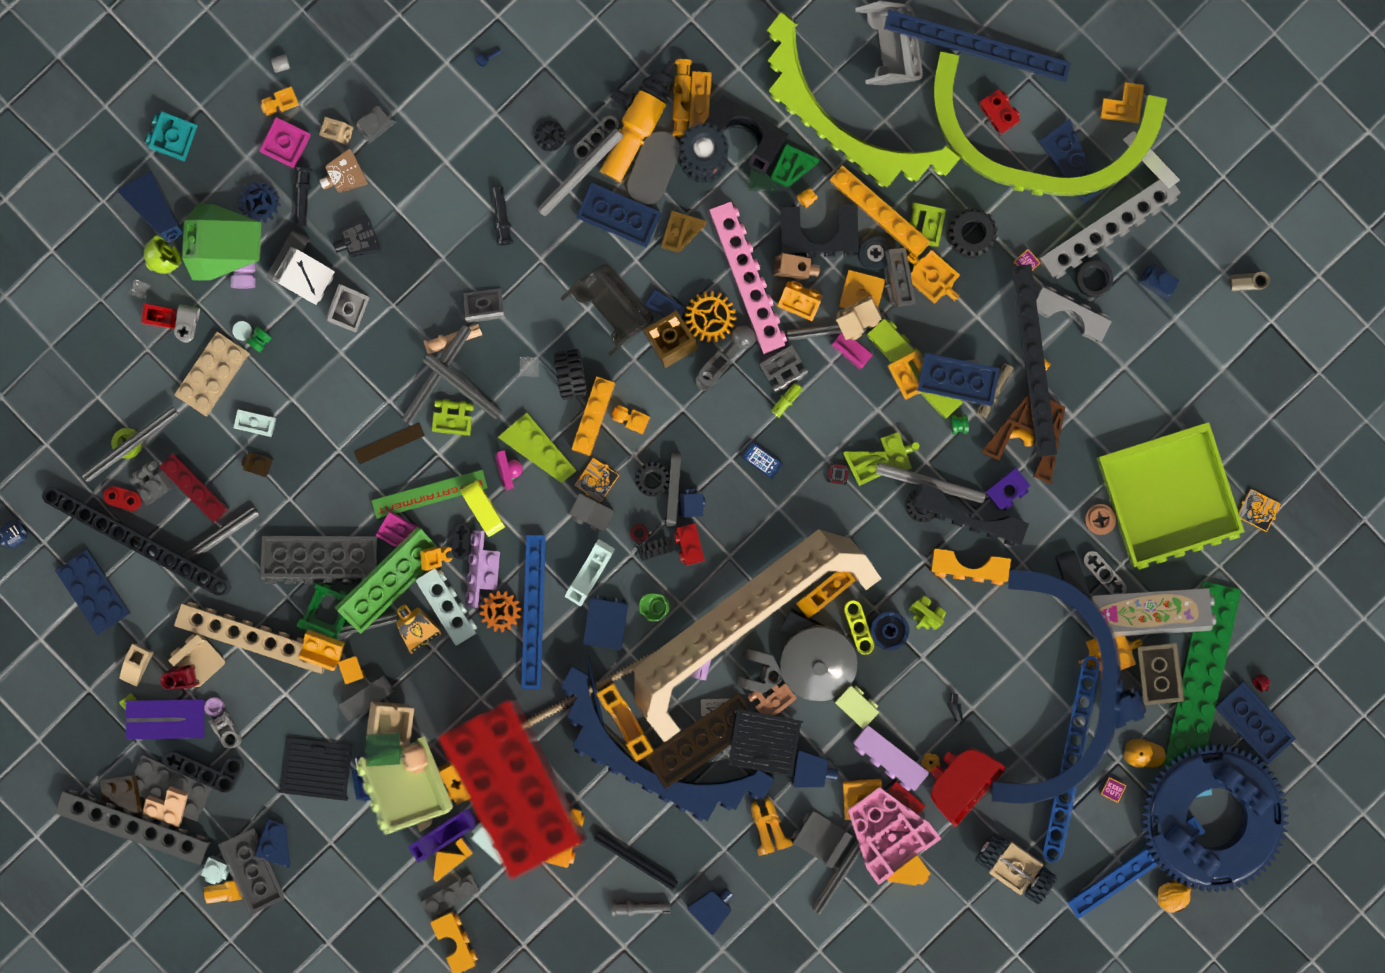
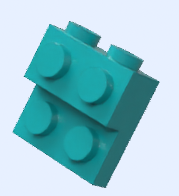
M162 111L158 115L154 114L151 125L154 126L152 133L148 132L144 143H147L146 148L185 161L198 125Z

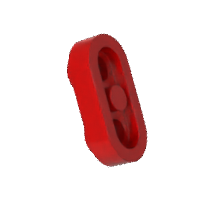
M116 486L108 487L103 494L104 501L107 504L125 510L136 511L142 505V498L138 493ZM112 492L116 494L115 499L110 498ZM129 498L134 499V503L132 505L128 503Z

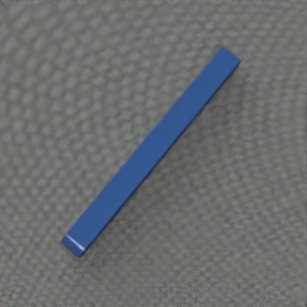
M1088 656L1082 663L1059 775L1074 765L1068 760V756L1071 753L1077 756V762L1084 755L1102 669V661L1097 656ZM1090 659H1094L1097 662V667L1094 670L1088 667ZM1086 678H1090L1093 681V686L1090 689L1084 686ZM1082 697H1086L1089 700V705L1086 708L1080 704ZM1078 716L1085 718L1084 726H1079L1076 723ZM1074 735L1081 737L1080 745H1075L1072 742ZM1077 786L1067 792L1070 796L1068 802L1063 801L1060 796L1054 798L1043 856L1048 862L1054 863L1063 856ZM1058 810L1064 811L1066 815L1065 820L1062 821L1057 818ZM1054 829L1061 831V839L1053 837ZM1050 848L1057 850V858H1052L1049 855Z

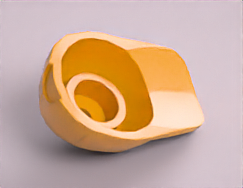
M1139 738L1131 739L1126 743L1123 755L1124 760L1129 765L1138 768L1159 767L1166 758L1163 747Z

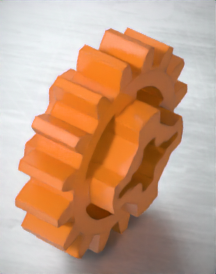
M497 591V596L490 593V599L484 598L486 605H480L484 609V612H481L480 615L485 616L482 622H488L487 628L494 626V632L498 628L501 629V632H504L505 627L511 630V624H518L515 619L521 618L517 611H521L522 608H517L516 605L519 601H513L514 595L508 597L507 591L503 595H501L500 591ZM499 598L506 599L502 604L494 602V600ZM510 605L513 607V616L509 614ZM505 606V615H500L495 619L498 613L497 607L502 608ZM488 608L492 609L493 616L491 619L488 615ZM499 619H505L508 622L502 625L496 624Z

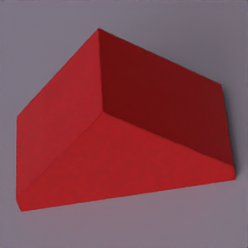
M143 304L141 323L148 326L175 329L177 310Z

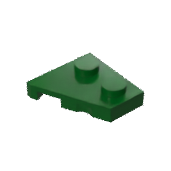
M786 144L770 180L788 188L817 165L820 159Z

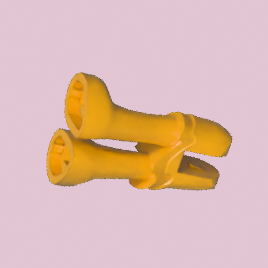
M769 797L764 798L765 808L768 811L766 813H760L757 801L751 803L752 818L757 825L761 839V846L757 849L758 856L775 852L766 823L771 826L777 851L793 846L792 840L786 838L782 833L779 822H781L780 816L777 814L775 806Z

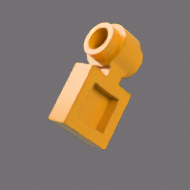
M291 86L274 93L276 100L268 97L261 100L262 104L260 105L263 113L269 116L277 112L278 106L281 112L299 106V103Z
M620 405L614 408L612 413L613 420L619 423L627 420L626 428L643 435L650 419L649 416L636 410H632L631 415L627 413L628 409Z

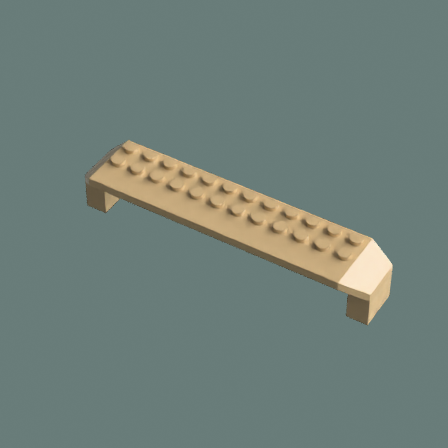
M818 529L634 668L635 702L664 742L680 731L667 712L672 688L827 571L851 572L865 590L881 579L865 554L850 538Z

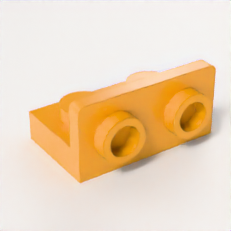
M788 281L777 307L813 321L823 295L815 289L802 287V284L799 282Z
M307 630L298 658L334 671L341 658L344 642Z

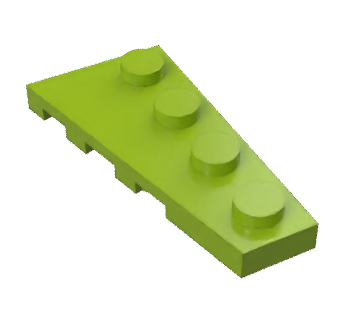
M528 413L524 414L498 436L503 442L561 483L576 472L574 467Z

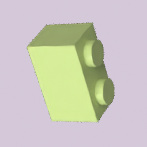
M849 686L837 698L835 703L864 729L879 713L876 710L878 706L871 699L867 701L863 698L864 692L857 686L854 688Z

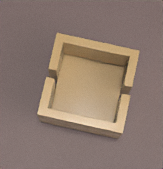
M371 701L366 740L371 744L389 745L390 743L394 746H409L414 708L409 704L391 703L390 705L386 702Z

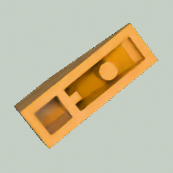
M836 571L796 604L806 617L810 618L856 580L850 572Z

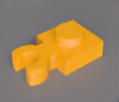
M443 546L441 548L432 547L422 550V570L428 571L441 567L442 561L450 562L452 557L446 556V553L452 549Z

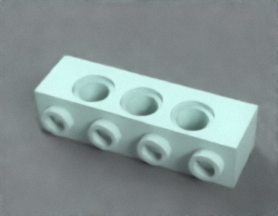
M435 568L415 581L457 646L477 634L475 631L477 626L472 618L468 620L465 615L467 610L463 603H458L455 599L457 594L452 586H447L445 582L447 578L443 571H438ZM436 584H440L443 588L440 595L433 593V587ZM446 600L451 601L453 604V608L449 612L443 609V603ZM455 617H460L463 620V625L460 628H456L453 625Z

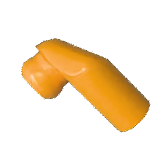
M1014 428L1010 438H1021L1027 447L1034 444V435L1020 428Z

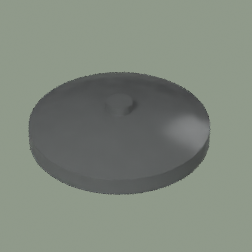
M810 626L796 632L786 642L780 657V668L784 682L793 693L810 701H826L841 695L852 684L857 672V656L850 640L840 631L828 626Z

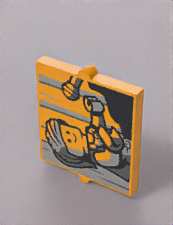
M593 458L575 486L584 491L586 496L590 495L601 503L619 475L608 468L607 464L604 465Z
M1250 489L1245 500L1241 502L1242 506L1238 513L1241 520L1267 532L1272 521L1276 519L1275 515L1281 504Z

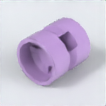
M255 263L233 271V275L230 277V287L240 289L255 288L256 277L252 275L256 271Z

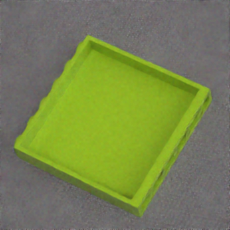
M1209 422L1097 458L1132 567H1137L1138 570L1149 567L1148 563L1150 562L1162 563L1167 561L1168 556L1174 555V558L1184 556L1187 550L1192 549L1193 552L1204 549L1203 545L1210 543L1211 546L1221 544L1222 539L1229 538V541L1240 538V533L1245 532Z

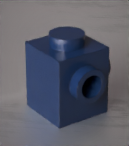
M686 488L685 492H679V515L683 517L703 516V507H705L703 493L698 492L696 488Z

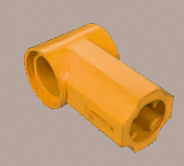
M234 880L204 887L206 903L242 899Z

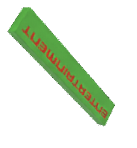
M480 470L372 500L376 519L386 517L390 511L397 514L462 496L460 490L476 480L480 483L483 490L488 489L484 472Z

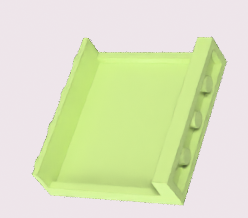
M425 736L418 738L409 746H402L366 759L361 757L357 762V772L364 780V790L371 798V808L373 812H376L378 826L380 830L384 831V834L443 815L453 808ZM419 744V746L424 747L426 750L428 764L424 766V771L413 774V771L405 770L401 753L404 752V748Z

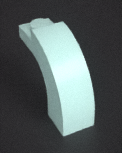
M598 539L565 597L582 606L615 549Z

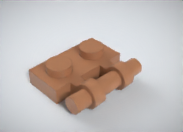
M775 674L772 677L769 676V680L774 679ZM783 684L781 687L777 685L772 687L774 692L767 698L762 695L763 693L755 691L747 696L751 702L756 698L760 700V703L755 706L759 713L776 716L797 698L786 684Z

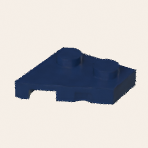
M266 819L253 856L289 868L290 858L286 825Z

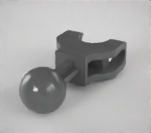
M739 325L733 330L731 335L732 342L722 353L718 351L700 370L695 379L698 389L703 391L710 389L731 365L732 361L730 360L740 349H748L754 344L756 335L750 326ZM703 376H708L710 380L704 379Z

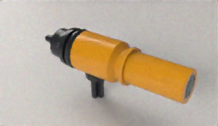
M669 60L662 72L652 70L650 76L643 80L644 86H639L638 94L631 93L629 95L617 88L611 92L610 98L625 105V110L627 111L622 119L623 127L619 129L623 134V138L607 155L599 170L603 175L621 183L640 145H644V138L651 135L666 104L669 102L666 97H671V88L675 81L668 77L672 70L674 62Z

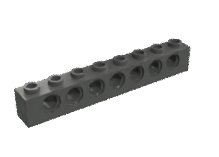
M70 788L69 791L62 792L55 814L192 863L204 864L212 842L207 840V836L202 834H196L195 836L189 834V830L178 827V829L171 827V824L162 821L160 823L155 822L153 818L142 814V816H139L128 809L116 808L117 805L111 802H99V798L95 796L80 795L81 792ZM78 801L84 805L82 812L76 809ZM95 808H99L102 811L100 818L94 815ZM114 814L120 817L119 824L113 823L112 816ZM131 821L138 823L137 831L130 828ZM150 827L155 828L157 832L155 837H151L148 834ZM167 834L174 836L175 841L173 844L167 842ZM186 840L192 842V850L185 848L184 843Z

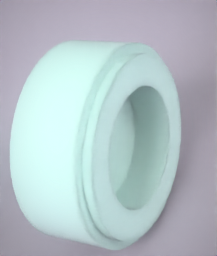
M245 321L237 322L232 330L234 337L241 341H246L253 333L251 325Z

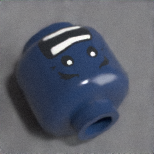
M11 520L0 527V543L12 549L23 543L27 539L26 534H28L24 524L21 521Z

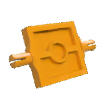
M932 250L926 257L920 260L913 254H909L907 257L908 261L914 265L911 272L912 284L933 304L946 294L954 301L957 300L960 295L952 289V286L960 276L959 273Z
M1115 636L1120 653L1121 670L1136 665L1132 649L1143 646L1142 643H1139L1141 639L1129 642L1125 636ZM1097 639L1087 641L1086 645L1089 650V656H1097L1102 661ZM1090 659L1088 666L1092 665L1096 668L1097 662L1094 659Z

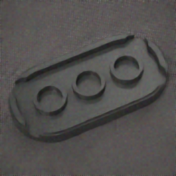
M655 132L645 139V143L641 147L628 179L627 187L631 198L646 206L661 200L680 156V146L677 139L667 132Z

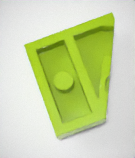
M843 452L859 486L882 476L876 473L878 463L892 466L886 452Z

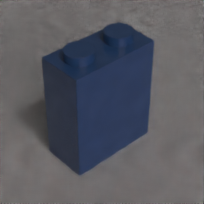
M595 595L594 599L590 598L583 644L621 650L629 604H625L624 599L614 598L613 602L606 601L605 596Z

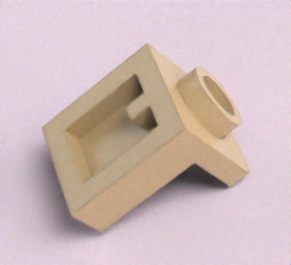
M325 117L319 135L347 145L352 136L353 127L344 122Z

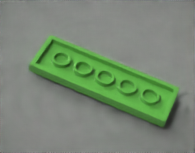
M417 527L335 609L361 634L425 572V570H422L421 551L437 547L436 544L421 528Z

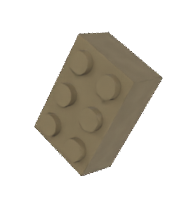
M1178 643L1138 647L1144 705L1185 701Z

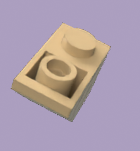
M132 644L123 662L119 679L137 687L154 652L139 644Z

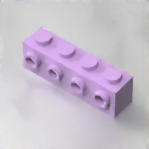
M868 725L853 741V744L856 745L854 749L861 755L865 753L871 757L870 762L877 767L882 765L886 768L885 773L892 779L895 777L902 781L900 785L908 791L910 789L916 791L929 774V772Z

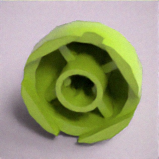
M156 235L145 245L143 254L145 265L149 270L160 274H167L180 266L182 258L175 246L171 248L167 244L168 242L160 235Z

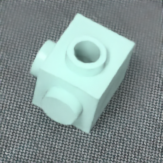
M212 855L208 858L201 876L205 877V881L216 884V882L220 883L223 879L226 880L230 871L225 860Z

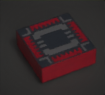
M830 463L827 482L847 485L850 466Z

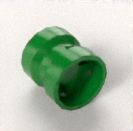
M257 326L254 334L249 336L246 342L261 353L265 343H269L272 337Z

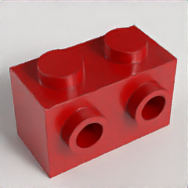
M998 89L983 99L978 106L998 135L1001 136L1019 124L1021 121L1019 117L1021 116L1015 107L1012 108L1008 103L1010 99L1007 94Z
M696 524L677 528L678 532L674 533L676 543H681L682 551H679L681 563L685 562L687 566L705 561Z

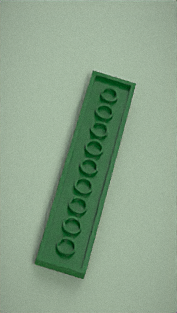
M1202 581L1201 589L1209 588L1210 594L1214 595V606H1211V611L1215 613L1216 624L1213 625L1212 631L1191 632L1182 674L1185 701L1176 702L1165 752L1166 758L1163 763L1167 766L1171 765L1169 759L1174 762L1177 761L1175 755L1182 758V751L1189 754V748L1196 752V746H1199L1202 750L1203 745L1208 746L1240 599V589Z

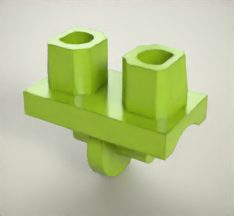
M926 596L917 600L909 608L915 614L913 619L918 622L915 626L917 629L923 626L927 630L930 627L937 630L945 622L943 619L946 612L939 607L934 612L929 610L928 607L931 604V600Z

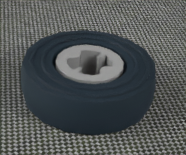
M869 237L859 247V261L868 270H882L888 266L885 251L892 249V247L882 237ZM873 249H877V252L881 253V256L878 255L877 259L870 255V251L873 252Z

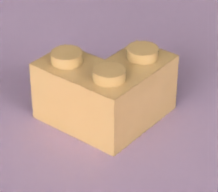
M872 295L837 311L836 321L846 340L850 338L855 340L861 337L865 327H874L882 320V315Z

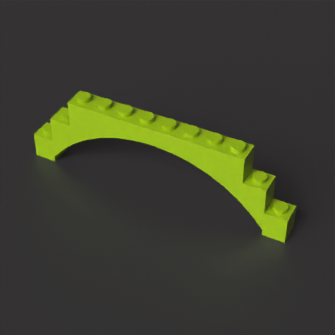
M781 12L767 30L770 33L769 37L777 43L779 41L782 42L768 60L771 63L770 67L777 73L782 72L769 90L772 94L771 97L776 102L784 103L786 105L785 109L793 115L796 113L800 116V121L807 127L811 125L816 129L815 133L820 138H827L831 142V147L837 151H843L846 154L844 157L851 163L856 162L859 164V169L866 175L870 173L875 177L874 181L881 187H889L901 171L905 172L903 175L908 180H915L917 182L931 164L934 166L932 169L940 176L942 174L946 176L962 156L948 144L943 149L933 151H895L867 143L839 126L817 102L803 75L796 46V26L799 23L785 12Z

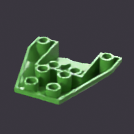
M197 204L184 220L182 259L192 280H213L259 261L262 222L215 204Z

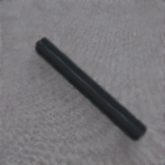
M597 832L594 837L595 842L669 889L674 890L676 888L677 880L608 836Z

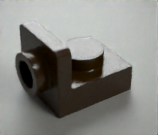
M248 452V455H244L241 465L244 466V471L268 478L273 459Z

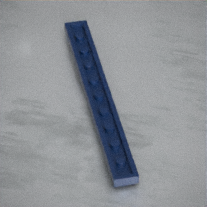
M888 10L883 28L884 30L1063 82L1067 80L1071 62L893 10Z

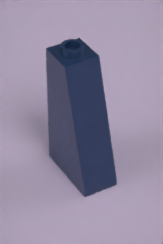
M152 172L117 189L123 199L166 242L175 240L183 234L168 200Z

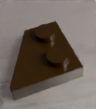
M137 775L100 780L103 800L135 813L142 811Z

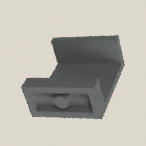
M814 810L810 813L806 812L802 819L804 824L800 829L796 828L791 836L794 839L792 844L802 848L832 869L852 838V834Z

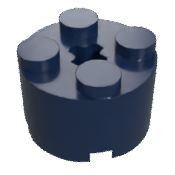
M882 612L871 621L869 629L874 644L885 650L901 648L906 643L910 633L906 619L895 612ZM887 626L894 628L892 636L885 634Z
M1137 688L1134 689L1133 693L1130 690L1119 693L1122 707L1121 711H1118L1116 729L1126 726L1128 721L1134 720L1136 722L1145 718L1144 714L1147 711Z

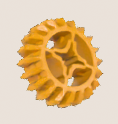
M706 291L703 292L704 298L702 299L697 294L698 302L691 299L690 302L694 306L686 307L691 313H685V317L691 319L685 321L686 325L692 324L688 328L689 331L696 330L693 337L701 334L700 341H703L704 336H706L707 343H710L711 337H714V341L718 342V335H720L721 339H725L723 332L725 331L730 335L731 331L727 328L735 327L730 321H736V317L730 314L736 313V310H729L733 303L730 302L726 305L725 302L728 300V297L726 296L721 300L722 293L720 292L717 298L714 297V291H711V297H707ZM705 302H713L709 310L698 309ZM719 304L724 308L727 320L718 316L716 311ZM713 308H715L714 316H716V319L709 321L708 326H706L708 317H705V315H709ZM695 314L704 319L703 329L697 326L694 318ZM712 324L724 325L718 331L708 332Z

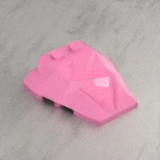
M880 787L848 810L866 868L878 885L893 875V871L923 849L927 850L941 839L929 822L904 806Z

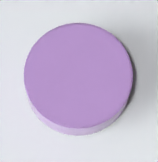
M212 697L205 702L204 708L208 715L218 716L223 713L225 704L221 698Z

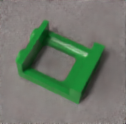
M323 583L321 586L315 584V594L303 620H299L297 627L305 632L311 630L337 640L346 619L339 613L335 624L330 625L315 619V615L325 595L342 601L349 593L341 590L339 593L335 592L331 586Z

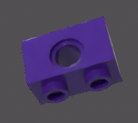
M1014 468L984 493L998 510L1004 509L1006 511L1014 504L1013 500L1017 496L1022 498L1029 492L1027 488L1031 485L1019 470ZM1006 485H1010L1014 490L1011 496H1007L1004 493Z

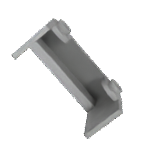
M878 1L855 8L856 12L867 13L868 24L873 29H878L883 66L876 69L875 78L865 80L866 84L890 85L920 80L923 73L918 39L883 29L888 10L915 17L912 7L907 4Z

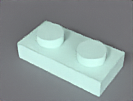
M238 410L233 428L272 437L276 418Z

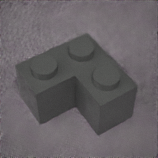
M579 493L569 514L573 516L571 520L581 525L585 522L591 525L589 529L600 534L601 531H606L615 511Z

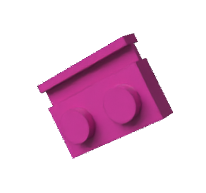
M390 511L376 536L397 547L417 526Z

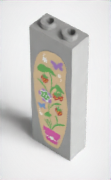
M1209 588L1092 596V600L1106 616L1115 636L1212 631L1213 625L1216 624L1215 613L1211 611V606H1214V595L1210 594Z

